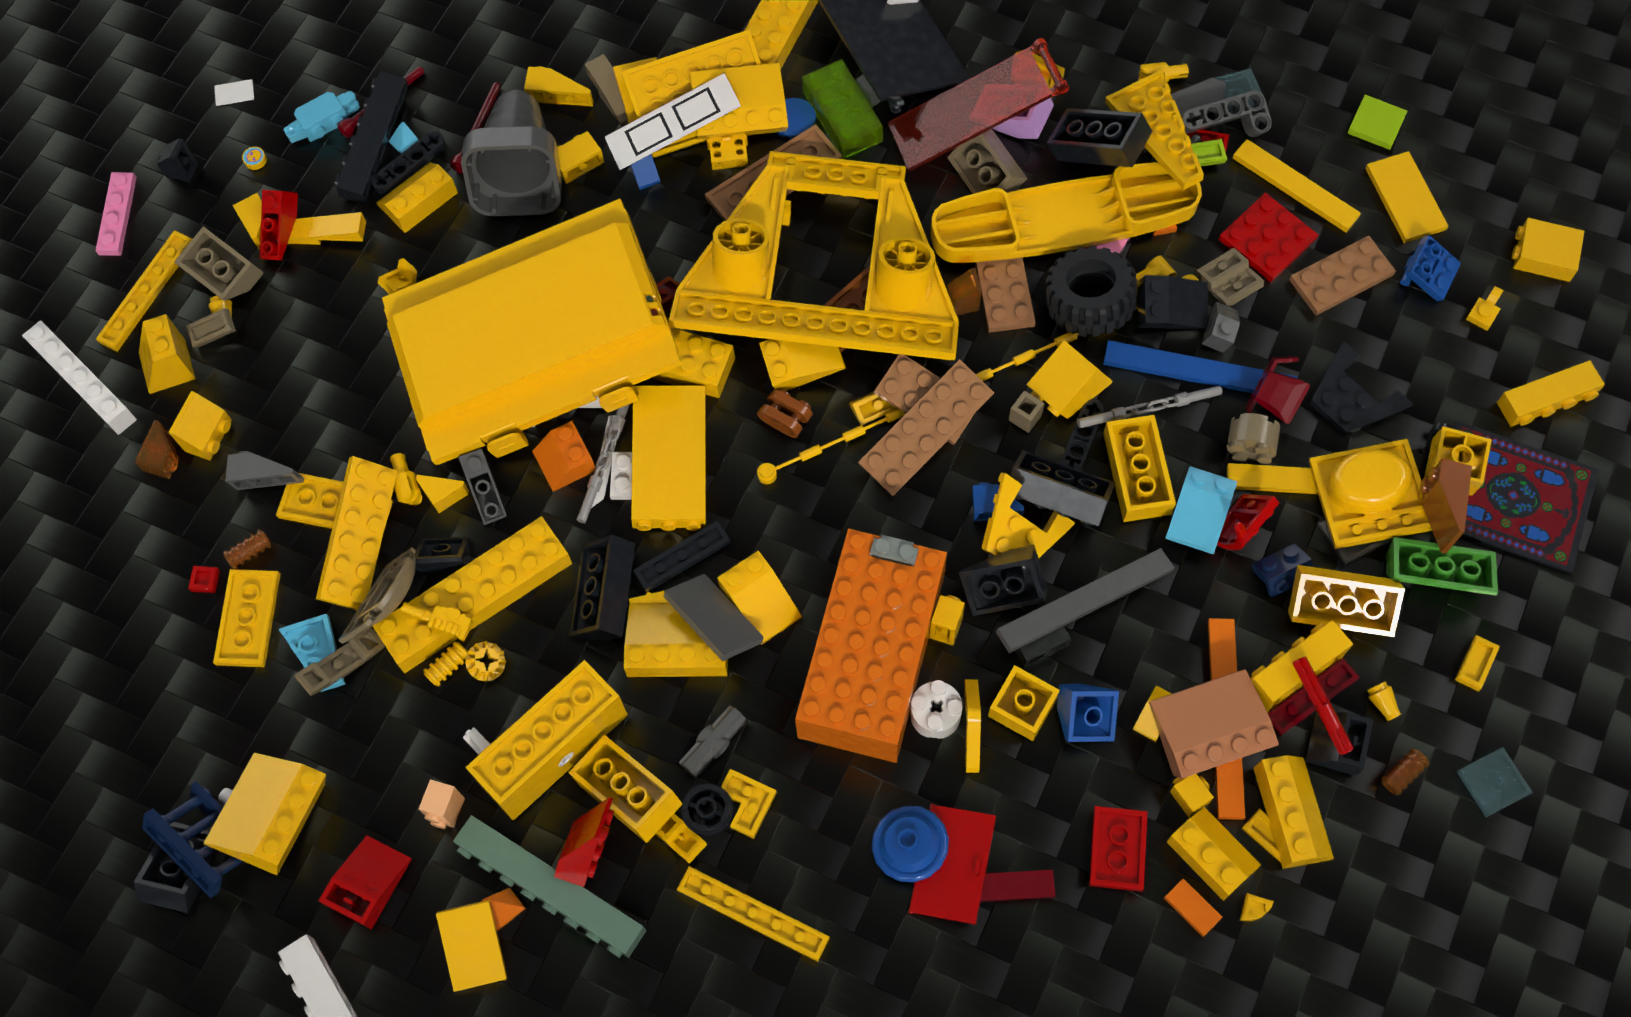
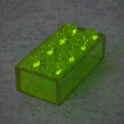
M842 59L802 76L803 93L808 102L813 106L817 117L836 149L841 153L842 159L883 142V126Z

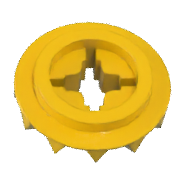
M484 641L476 643L469 649L465 664L468 672L475 679L492 681L502 674L506 660L504 651L497 644ZM486 652L488 659L494 661L488 665L487 671L483 662L476 661L482 659Z

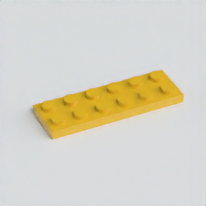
M355 456L349 457L317 591V600L353 610H358L371 589L397 470Z

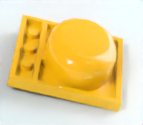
M1408 439L1309 459L1334 549L1432 531L1421 503L1423 494L1419 492L1421 478Z

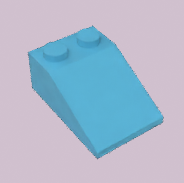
M1190 466L1165 539L1214 554L1237 481Z

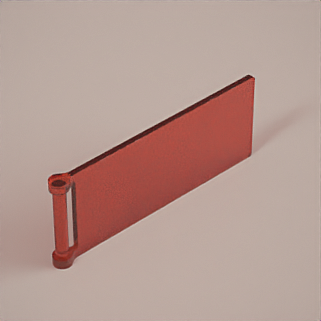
M1040 38L1029 48L891 120L888 124L907 169L912 171L1055 95L1067 93L1069 85L1066 80H1063L1048 51L1046 40ZM1033 54H1040L1055 83L1052 88L1049 89Z

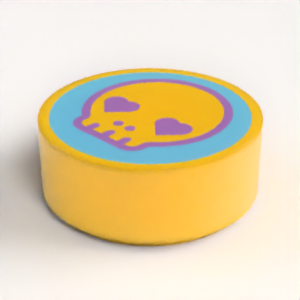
M250 147L244 151L242 160L247 168L258 170L266 164L267 157L261 148Z

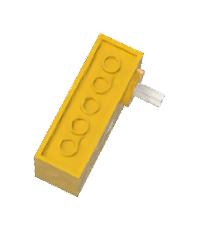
M584 660L493 743L490 744L475 727L471 730L469 729L466 735L463 736V739L473 748L478 756L466 766V769L514 821L574 766L603 735L611 732L628 714L620 696Z

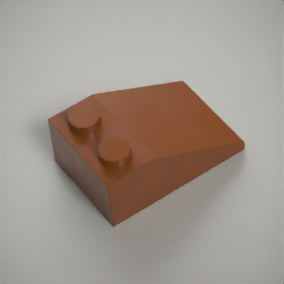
M1443 458L1436 467L1433 466L1427 479L1423 478L1419 492L1423 493L1421 503L1440 552L1446 554L1465 532L1472 466Z

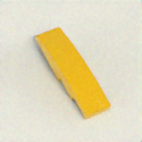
M673 814L656 833L659 838L689 864L707 845L676 814Z

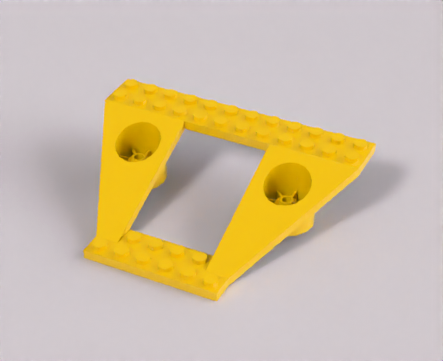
M770 151L767 166L729 218L715 228L713 240L677 287L669 317L670 328L955 361L959 320L936 264L934 251L928 243L904 181L906 166ZM787 189L865 199H879L865 310L771 300Z

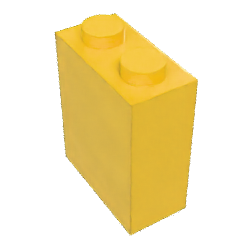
M1527 218L1524 225L1518 227L1515 235L1518 245L1514 247L1512 259H1515L1513 269L1570 282L1578 271L1584 231Z

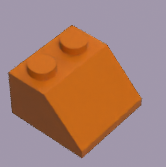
M572 421L551 430L532 451L553 492L596 470L593 460Z

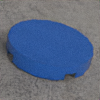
M800 98L785 99L788 129L787 131L777 133L782 137L785 136L793 139L815 125L816 113L813 106Z

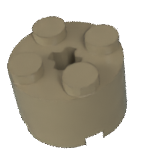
M1255 413L1240 414V418L1236 420L1233 417L1227 442V450L1233 454L1232 459L1239 462H1244L1248 459L1262 464L1271 463L1272 458L1277 453L1280 433L1279 422L1274 420L1273 424L1268 421V416Z

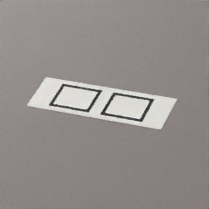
M724 73L605 136V139L621 170L737 109L741 105Z

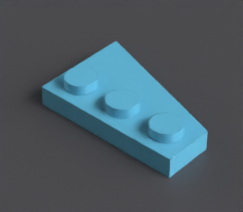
M327 614L279 629L304 668L313 662L321 661L337 650L330 617ZM340 679L321 692L345 685V679Z

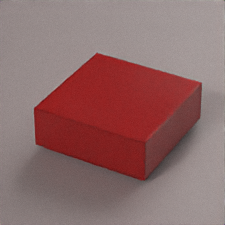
M193 566L188 589L192 592L215 593L220 570L217 567Z

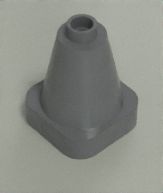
M512 90L502 94L496 100L484 128L469 132L463 141L461 166L469 203L477 212L487 216L548 214L554 211L561 201L562 177L555 138L546 130L539 103L532 95L522 90Z

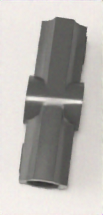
M729 706L713 725H708L702 730L696 739V744L680 760L679 764L691 776L697 778L713 758H718L726 750L730 743L729 740L744 725L746 718L736 708Z

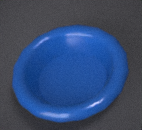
M902 806L891 810L879 821L873 833L872 852L876 864L887 876L900 882H918L931 877L941 868L948 854L949 837L944 823L934 812L921 806Z

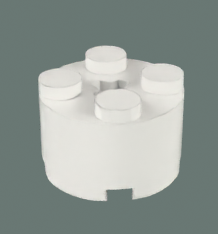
M941 680L926 683L918 688L911 701L910 715L914 728L921 735L928 738L940 739L951 735L957 729L961 720L963 707L959 693L952 686ZM933 707L936 708V709H937V708H940V709H941V712H940V713H939L938 711L932 712V708H933Z

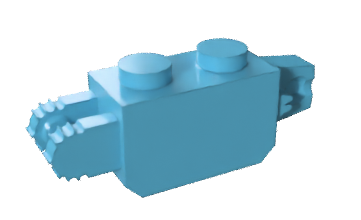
M351 91L342 93L337 97L334 93L326 92L298 107L294 113L296 120L283 130L291 143L304 138H308L312 142L336 129V124L343 118L347 119L348 116L357 112L360 108L359 102L356 101L355 93Z

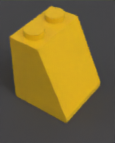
M165 314L143 321L139 356L148 392L150 394L196 379L186 340L169 317Z
M1064 340L1026 385L1033 390L1030 393L1032 396L1040 401L1045 400L1049 404L1047 409L1056 417L1061 414L1068 419L1113 381Z

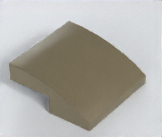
M1232 248L1197 270L1201 281L1208 282V290L1219 303L1231 307L1264 286V280L1249 268V260L1235 248Z

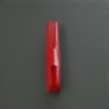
M1301 657L1295 660L1293 666L1338 753L1344 755L1352 751L1353 746L1308 658Z

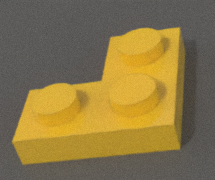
M730 769L721 788L729 794L731 800L741 804L730 827L754 839L777 791Z

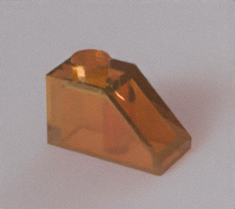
M976 268L968 270L947 285V292L956 315L979 311L982 288Z
M154 420L135 463L143 472L170 479L172 472L177 469L179 456L167 430L159 421Z

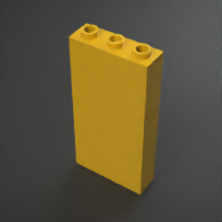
M634 386L639 400L633 402L632 527L640 531H649L652 528H662L666 531L686 528L687 530L696 531L705 528V386Z

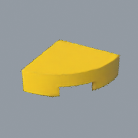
M1247 893L1240 920L1255 921L1260 919L1271 909L1274 901Z

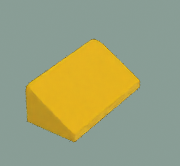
M874 391L849 403L860 425H864L897 409L874 394Z

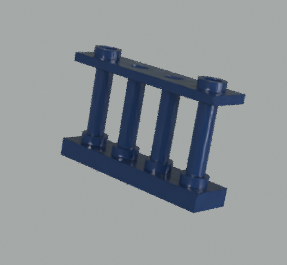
M194 782L191 785L190 800L166 815H159L152 808L144 813L142 829L212 898L220 892L221 876L243 861L231 857L216 868L211 867L204 859L217 850L207 845L197 850L187 843V841L212 826L223 809L212 798L208 789L202 788L197 782ZM196 807L206 815L205 818L182 833L176 832L170 826L171 823Z

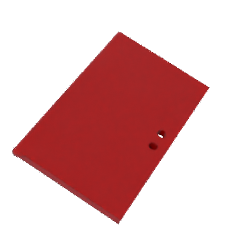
M930 804L929 811L934 812L945 825L949 837L948 854L941 868L931 877L914 882L909 913L976 925L996 815Z

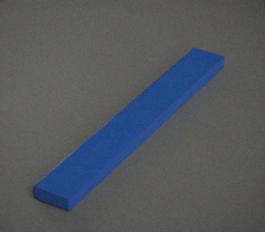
M1109 340L1103 364L1211 386H1221L1222 388L1253 393L1264 372L1261 369ZM1287 375L1293 378H1297V376Z

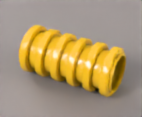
M454 642L452 648L448 647L446 653H441L442 657L440 659L436 658L434 664H429L430 668L428 670L426 668L423 670L424 675L435 686L439 687L442 680H447V675L451 676L452 671L457 670L459 664H464L468 653L467 650L459 642Z

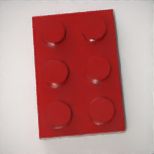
M1094 807L1089 886L1140 892L1144 890L1147 811Z

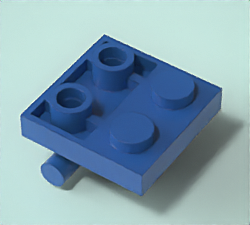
M1430 235L1422 237L1414 254L1409 257L1400 283L1403 286H1409L1411 280H1413L1434 300L1441 301L1444 300L1461 263Z

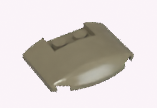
M411 547L383 568L340 637L339 642L343 644L356 638L382 621L398 607L410 589L416 567L415 549Z

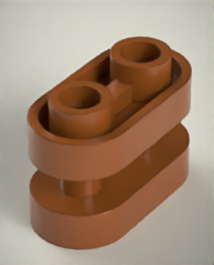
M774 389L767 398L771 406L763 404L757 415L766 424L792 438H797L802 431V426L799 422L807 423L813 415L810 410L811 406L803 400L798 401L792 398L783 389Z

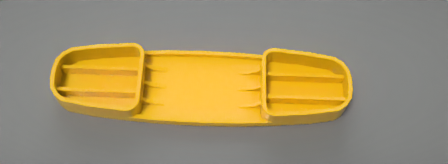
M1159 162L1134 164L1133 167L1119 166L1115 169L1114 174L1057 182L1009 193L1000 188H993L943 203L935 209L931 220V240L937 255L951 263L1006 260L1075 250L1077 248L1105 244L1146 234L1189 220L1195 214L1201 199L1200 182L1183 190Z

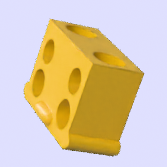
M740 134L707 139L713 170L748 166L747 135Z

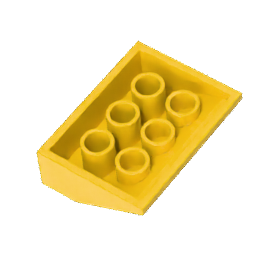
M779 63L690 72L692 90L725 73L741 105L737 109L697 129V140L740 134L754 135L787 131V111Z
M629 604L624 647V670L627 677L727 676L728 659L721 661L671 604Z
M254 753L205 839L204 845L278 875L325 786L326 774L301 763Z

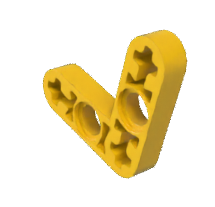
M965 679L966 773H979L981 706L978 679Z

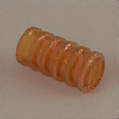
M258 529L257 534L254 535L252 533L250 538L245 537L243 539L244 542L241 543L239 541L237 546L230 547L231 550L223 551L225 559L232 568L237 569V565H244V561H250L252 556H258V552L261 551L263 553L265 548L270 549L272 547L270 540L263 530Z
M1414 748L1411 749L1409 754L1404 756V760L1401 759L1398 765L1393 766V770L1388 771V776L1382 777L1383 785L1391 793L1400 795L1402 789L1405 790L1408 787L1407 784H1411L1413 779L1419 776L1418 773H1422L1424 768L1429 766L1428 758L1421 751Z

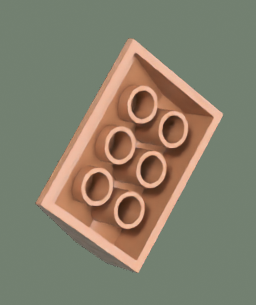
M1246 669L1149 701L1172 774L1175 777L1185 778L1279 745L1271 719Z

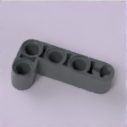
M1250 91L1189 109L1181 114L1186 134L1241 118L1246 134L1250 137H1257L1267 132L1272 124L1265 97L1259 91ZM1248 99L1254 102V108L1249 105ZM1228 105L1232 106L1234 110L1233 114H1231L1228 111ZM1207 111H1210L1212 113L1213 120H1210L1207 117ZM1196 118V121L1194 123H1187L1186 121ZM1255 120L1260 123V129L1256 128Z

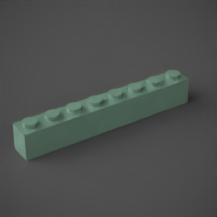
M472 815L453 840L459 847L457 849L459 854L467 859H470L472 856L480 861L478 863L479 867L488 873L495 870L501 874L499 879L510 887L514 884L522 888L520 892L531 901H534L535 898L544 902L541 906L553 915L559 912L565 916L563 920L574 929H577L578 926L582 927L587 931L585 936L597 944L602 940L609 945L607 950L619 958L622 954L629 958L646 932L644 926L582 886L555 878L556 869Z

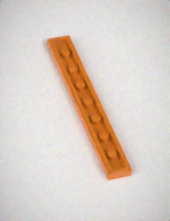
M1209 618L1210 680H1214L1237 672L1234 619ZM1242 758L1215 767L1217 819H1245Z

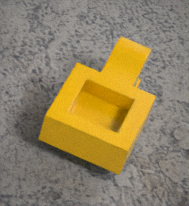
M1495 286L1486 301L1479 297L1466 320L1488 331L1501 309L1495 306L1504 290Z

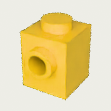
M1197 774L1185 778H1176L1173 781L1175 785L1170 791L1188 817L1208 805L1214 798L1209 791L1210 787L1207 781L1202 776L1198 777Z

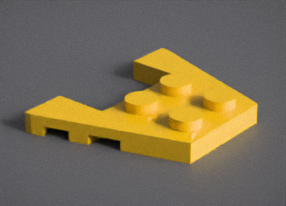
M1001 472L998 480L1000 486L998 494L994 496L993 503L995 506L992 518L989 517L982 549L994 557L1011 549L1035 545L1038 558H1040L1075 522L1054 511L1043 531L1010 508L1022 484L1008 474Z

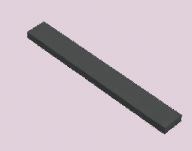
M1160 548L998 628L996 633L1007 651L1011 653L1171 573L1175 568Z

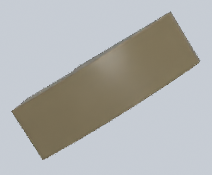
M602 54L585 63L588 77L598 89L599 96L621 126L628 123L613 67L606 56Z

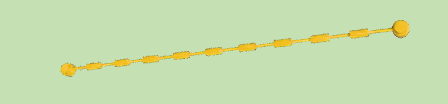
M1192 274L1185 275L1182 277L1185 279L1199 281L1198 278ZM1066 333L1055 338L1053 343L1036 351H1033V349L1013 357V361L993 370L988 368L976 375L982 381L993 377V373L1013 364L1018 366L1036 358L1035 354L1055 345L1059 347L1064 340L1067 343L1076 340L1079 333ZM896 409L885 414V418L865 427L860 425L842 433L843 437L821 447L818 444L800 452L798 457L776 467L771 463H763L757 470L758 479L763 484H771L777 478L776 470L800 459L802 462L821 454L822 450L843 440L848 442L866 434L865 430L885 421H888V423L902 418L905 413Z

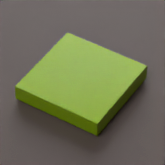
M1364 95L1348 130V134L1390 150L1407 114V110Z

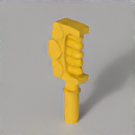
M405 602L401 609L402 612L429 621L427 626L430 629L439 628L440 631L450 632L451 635L455 634L461 641H465L473 624L469 617L453 607L447 609L446 607L436 606L434 611L431 612L428 609Z

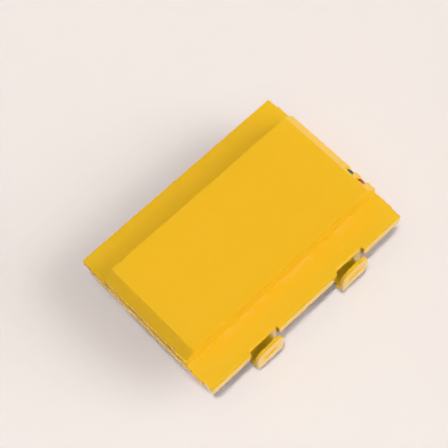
M621 199L382 297L385 307L384 311L388 320L387 326L418 427L421 429L427 451H429L431 460L435 465H440L484 447L485 442L487 443L488 451L496 458L507 455L529 445L523 430L596 401V397L599 398L600 406L607 413L639 400L633 385L682 364L678 355L679 350L661 304L662 299L654 277L648 268L631 219Z

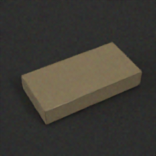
M225 308L186 325L192 347L199 348L236 331L230 311Z

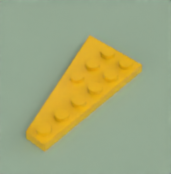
M1163 69L1105 97V104L1112 111L1138 112L1144 115L1153 131L1144 147L1183 190L1203 180L1204 173L1196 153L1193 152L1189 135L1187 136L1185 132V125L1176 102L1170 94V87L1165 81Z

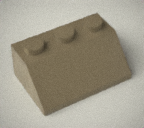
M976 126L947 157L972 194L993 188L1003 189L1007 193L1013 192L1027 180L1025 174L992 128Z
M204 226L174 262L224 301L250 291L264 273Z

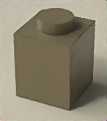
M1023 391L1010 409L1009 421L1029 433L1042 416L1044 403L1028 392Z

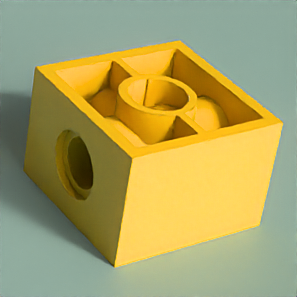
M1442 426L1432 439L1424 478L1427 479L1433 466L1436 467L1442 458L1470 465L1472 470L1469 495L1472 496L1484 483L1492 439Z

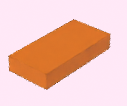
M1184 879L1164 897L1202 937L1222 918Z

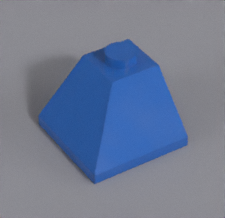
M1059 684L1060 691L1058 694L1057 711L1065 740L1067 742L1114 741L1119 691L1085 684Z

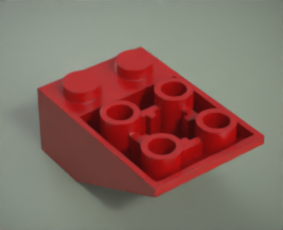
M607 798L573 822L558 860L555 878L582 887L585 886L588 877L593 878L598 864L596 862H598L605 846L603 842L607 838L610 829L608 826H610L615 810L610 809L613 798Z
M366 836L333 875L318 901L372 930L412 858Z

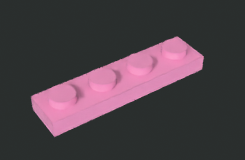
M111 172L95 250L98 255L121 256L137 179L134 173Z

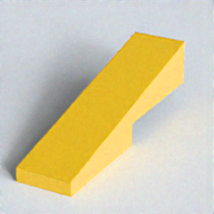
M362 212L299 218L295 220L287 244L321 245V240L363 241L366 220Z

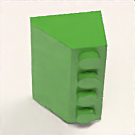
M1393 537L1386 553V575L1392 580L1497 596L1496 552L1452 546L1444 554L1440 552L1437 543Z

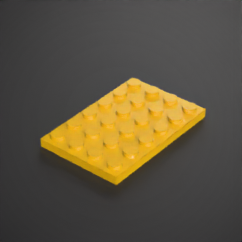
M749 29L624 70L622 75L637 119L692 91L690 72L761 65ZM695 130L653 152L651 155L652 158H656L707 141V139L697 140V131Z

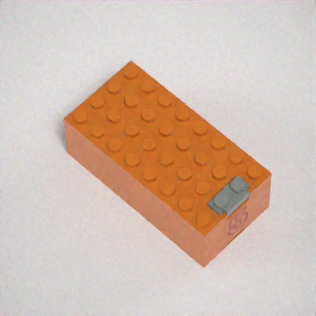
M848 529L795 718L799 739L897 763L911 709L912 697L915 693L930 635L931 621L937 607L945 576L947 552L915 545L914 542L885 535L877 536Z

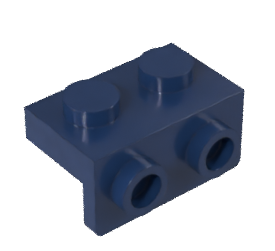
M1294 543L1253 563L1252 568L1253 572L1267 585L1268 595L1274 597L1293 588L1297 565L1312 567V559Z

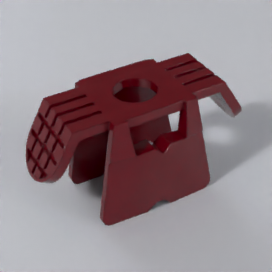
M1299 357L1271 358L1244 408L1246 413H1252V409L1257 402L1286 424L1291 422L1310 385L1303 380L1273 371L1277 363L1299 361Z

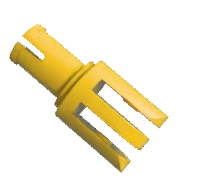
M1166 62L1141 64L1138 81L1163 69L1166 83L1170 79L1187 78L1189 74L1188 65L1169 66Z
M394 454L390 457V462L393 469L397 470L394 489L398 502L415 506L419 505L422 502V494L416 480V475L414 472L409 471L405 454Z

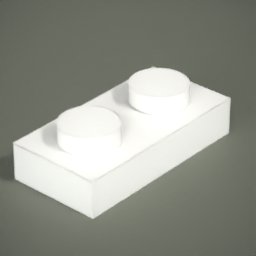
M612 452L611 500H632V452Z

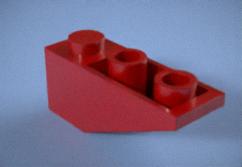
M262 190L260 259L282 260L297 217L298 193Z

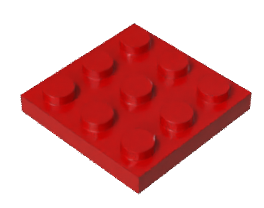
M1265 192L1219 236L1218 240L1229 249L1235 248L1249 260L1250 266L1270 282H1273L1317 239L1319 234Z

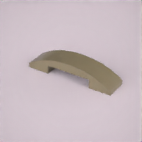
M369 628L321 661L313 662L302 669L294 677L311 696L350 674L381 651L385 645L374 630Z

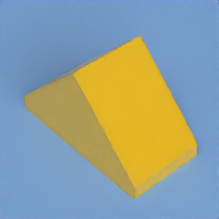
M424 475L416 476L418 484L438 513H441L468 495L469 490L464 481Z
M1155 686L1133 730L1156 742L1159 732L1149 701L1172 693Z

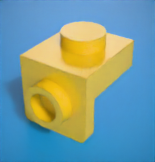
M402 258L398 262L397 269L379 276L378 284L388 294H392L415 284L417 270Z

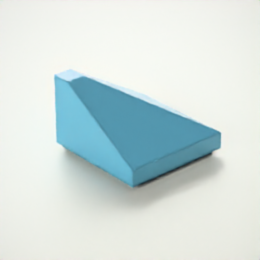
M402 122L390 138L389 143L402 154L416 143L418 138Z

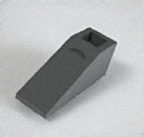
M483 448L459 456L483 524L486 525L507 517Z

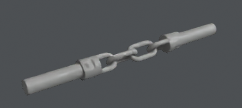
M1216 386L1190 393L1182 392L1171 397L1151 401L1150 403L1111 409L1110 412L1077 419V425L1079 428H1084L1109 421L1126 419L1134 415L1165 409L1166 407L1189 405L1190 402L1222 395L1221 386ZM1162 403V406H1159V407H1154V406H1153V404ZM1147 406L1146 410L1138 411V408ZM1131 410L1132 413L1126 414V411Z
M630 404L619 408L616 416H613L606 444L597 460L595 473L590 477L587 485L588 490L577 517V521L580 523H586L595 496L600 491L603 483V473L609 465L612 449L626 421L625 416ZM613 430L617 432L615 437L611 435ZM603 455L607 457L604 467L600 464Z

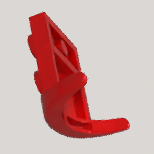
M1242 494L1227 513L1217 546L1228 550L1242 549L1259 532V528L1265 520L1272 516L1279 501L1275 496Z

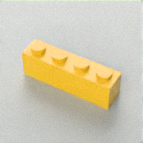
M1591 360L1506 391L1497 401V404L1510 427L1517 424L1524 426L1538 416L1545 418L1562 407L1566 410L1575 406L1578 401L1585 400L1587 402L1593 400L1599 395L1598 392L1605 384Z

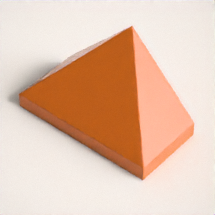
M507 888L482 900L490 899L497 931L526 909L511 888Z

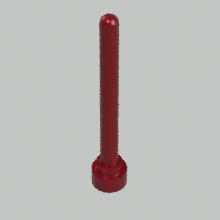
M423 67L415 68L404 77L406 78L407 86L424 74ZM364 109L351 119L343 118L336 124L339 131L346 138L351 137L355 133L358 118L360 116L363 117Z
M498 82L493 83L471 131L483 127L501 89V85ZM462 150L457 155H454L450 162V167L459 173H463L461 166Z

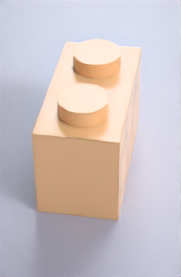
M430 779L419 810L425 815L424 819L431 821L430 824L441 829H445L446 826L454 828L465 798L454 786Z

